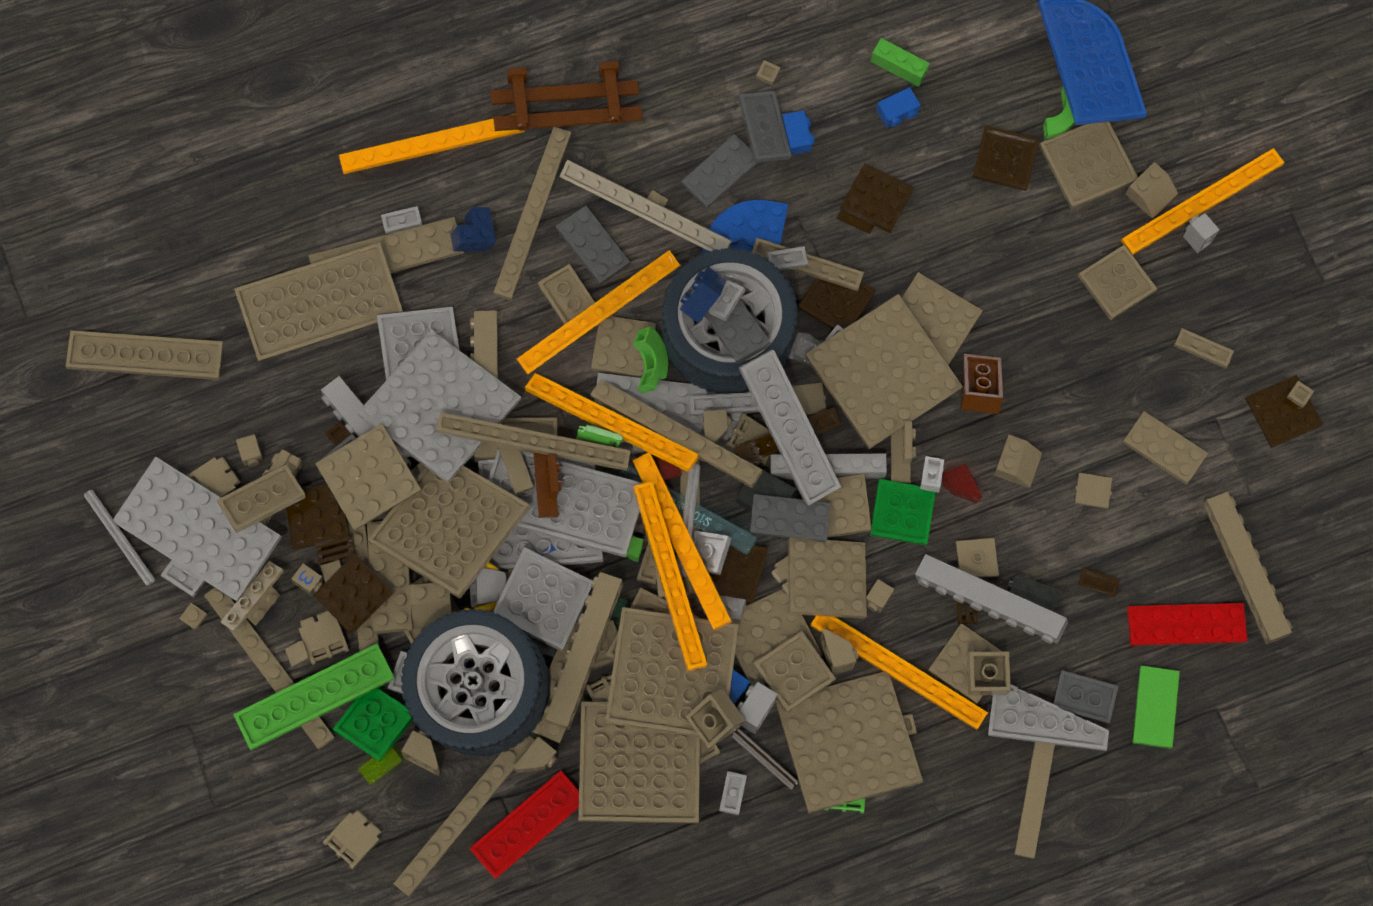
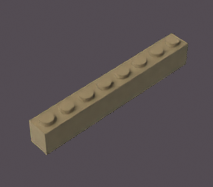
M474 311V317L470 318L471 329H474V335L470 336L471 347H474V353L471 354L470 358L498 379L497 311ZM484 442L472 455L475 456V462L495 459L498 446Z
M1228 492L1207 499L1203 506L1265 643L1269 644L1287 637L1292 633L1291 623L1283 614L1284 608L1282 603L1277 601L1275 588L1267 579V570L1259 561L1260 556L1257 549L1252 546L1251 535L1243 526V517L1240 513H1237L1234 498Z
M602 572L599 573L598 577L595 576L592 583L593 592L587 596L585 606H587L586 611L581 613L578 624H580L578 632H574L571 640L573 642L571 650L568 649L564 660L567 662L565 667L559 671L558 679L560 680L558 686H554L551 698L553 699L551 705H547L544 712L547 723L570 730L624 584L622 579Z

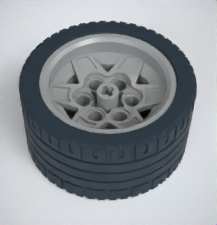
M715 249L712 252L708 251L703 255L696 256L695 259H691L672 278L663 300L662 339L668 359L673 363L675 370L677 369L678 373L684 376L685 380L690 381L694 386L697 385L698 388L717 394L746 393V391H750L739 367L770 350L775 351L783 367L792 350L798 312L796 297L793 288L790 287V282L786 280V276L771 261L769 262L765 257H760L757 253L754 254L748 250L743 251L744 249ZM707 267L726 280L745 288L744 293L746 295L742 296L740 300L747 310L750 311L751 316L771 344L768 348L738 365L717 334H710L708 332L712 327L705 317L694 326V320L680 310L682 305L680 300L686 292L690 294L693 290L691 286L695 282V277L700 271L704 272ZM761 312L763 313L765 324L756 318ZM717 341L720 351L709 347L707 343Z
M480 609L460 610V612L455 611L452 614L443 615L442 618L439 617L434 623L431 622L427 628L421 631L422 633L415 638V642H412L411 648L406 654L407 657L404 659L401 689L409 715L427 736L461 754L490 756L492 754H499L502 751H508L509 748H514L518 743L523 742L524 738L531 735L532 730L534 731L536 725L542 720L541 717L544 716L545 707L548 705L550 676L548 675V667L542 652L523 630L509 619L503 618L497 613L486 612ZM476 647H485L488 649L484 651L482 654H479ZM454 657V664H448V662ZM469 660L475 661L472 669L466 668V663ZM490 663L494 664V670L486 673L485 667ZM505 663L508 664L511 677L501 674ZM455 675H461V682L458 684L453 683ZM475 680L478 682L476 686L473 684ZM495 682H499V690L496 692H492V684ZM441 687L448 690L444 698L442 696ZM466 693L467 700L464 703H460L459 696ZM481 697H486V704L483 707H479L478 700ZM506 699L503 705L495 711L494 700ZM469 709L474 719L463 718L458 715Z

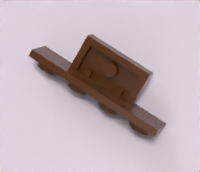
M533 452L538 517L556 518L558 517L557 495L562 490L561 479H558L557 473H560V462L556 461V454L545 455Z

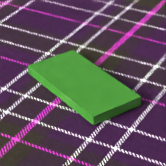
M1140 666L1132 743L1168 749L1173 747L1180 671Z

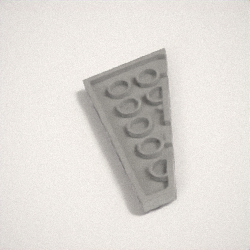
M1012 684L1010 685L1011 691L1008 695H993L988 736L1107 751L1109 730L1075 716V714L1067 712L1031 693L1020 690Z

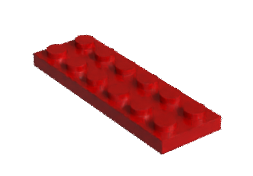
M1244 603L1127 607L1130 646L1247 642Z
M559 771L469 848L470 851L496 880L579 809L578 789L562 771Z

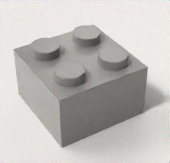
M759 682L755 686L751 685L744 698L746 701L744 703L741 701L737 707L746 720L741 726L753 734H756L775 704L778 695Z

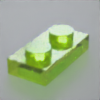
M391 748L381 762L372 758L358 768V770L371 786L400 764L402 760L394 749Z

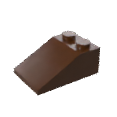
M972 354L963 355L961 410L999 414L1003 400L1001 358Z

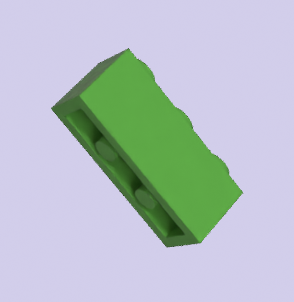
M882 38L875 47L871 57L872 63L918 87L926 76L930 65L929 62Z

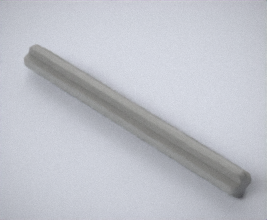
M696 463L691 471L688 472L682 518L691 536L700 474V465ZM677 556V565L679 568L681 577H686L687 573L679 557Z
M89 490L86 492L84 497L147 586L154 583V577L94 491Z

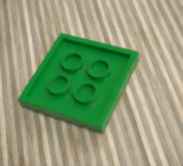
M879 479L870 536L927 546L936 492L920 489V486Z
M377 688L357 698L335 725L333 731L378 762H381L413 721V718L409 715V710L404 705Z

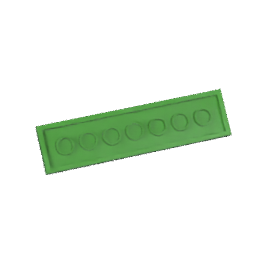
M375 644L233 715L252 751L395 680L378 644Z

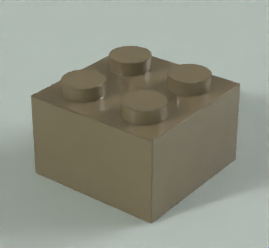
M969 652L967 656L968 695H1008L1011 691L1009 652Z

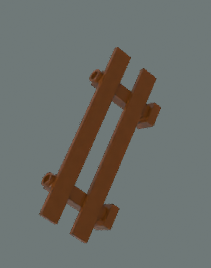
M618 61L600 62L599 77L604 78L602 83L524 88V83L527 81L526 67L510 68L507 72L508 84H512V89L490 90L492 105L514 104L515 115L493 116L495 131H525L534 128L604 123L619 124L620 122L642 121L641 106L620 107L619 96L639 95L637 80L616 81L619 71ZM606 97L608 107L605 109L528 114L526 103Z

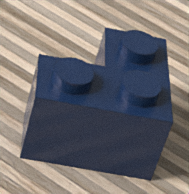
M471 208L465 216L466 225H457L450 234L453 252L489 251L496 242L490 208Z
M709 267L704 272L700 271L694 279L695 282L691 286L693 290L690 294L686 292L680 300L682 302L680 310L697 323L701 321L720 297L727 281Z

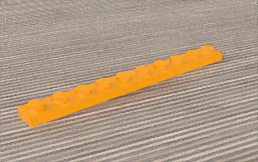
M489 119L340 154L339 157L343 173L348 174L525 131H495L494 120Z
M1273 148L1125 236L1121 242L1134 255L1186 224L1196 215H1201L1283 166L1284 161Z
M668 250L516 360L526 374H529L675 270L680 264L671 251Z
M537 373L533 375L525 386L527 392L603 430L623 436V440L687 472L691 471L699 459V454Z
M648 452L632 460L642 482L653 481L669 538L712 628L717 630L731 623L732 620L652 454Z
M653 481L634 485V494L687 672L707 666L706 658Z
M816 616L812 621L811 627L821 633L822 630L827 629L849 641L852 648H856L859 657L881 671L890 674L897 681L977 730L987 715L988 712L838 618Z

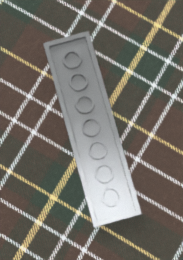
M770 350L740 366L739 370L806 505H810L841 487L775 351Z

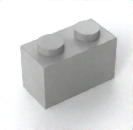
M1206 213L1200 217L1198 215L1193 217L1189 221L1190 224L1185 228L1187 231L1183 236L1197 254L1213 242L1219 231L1218 227Z

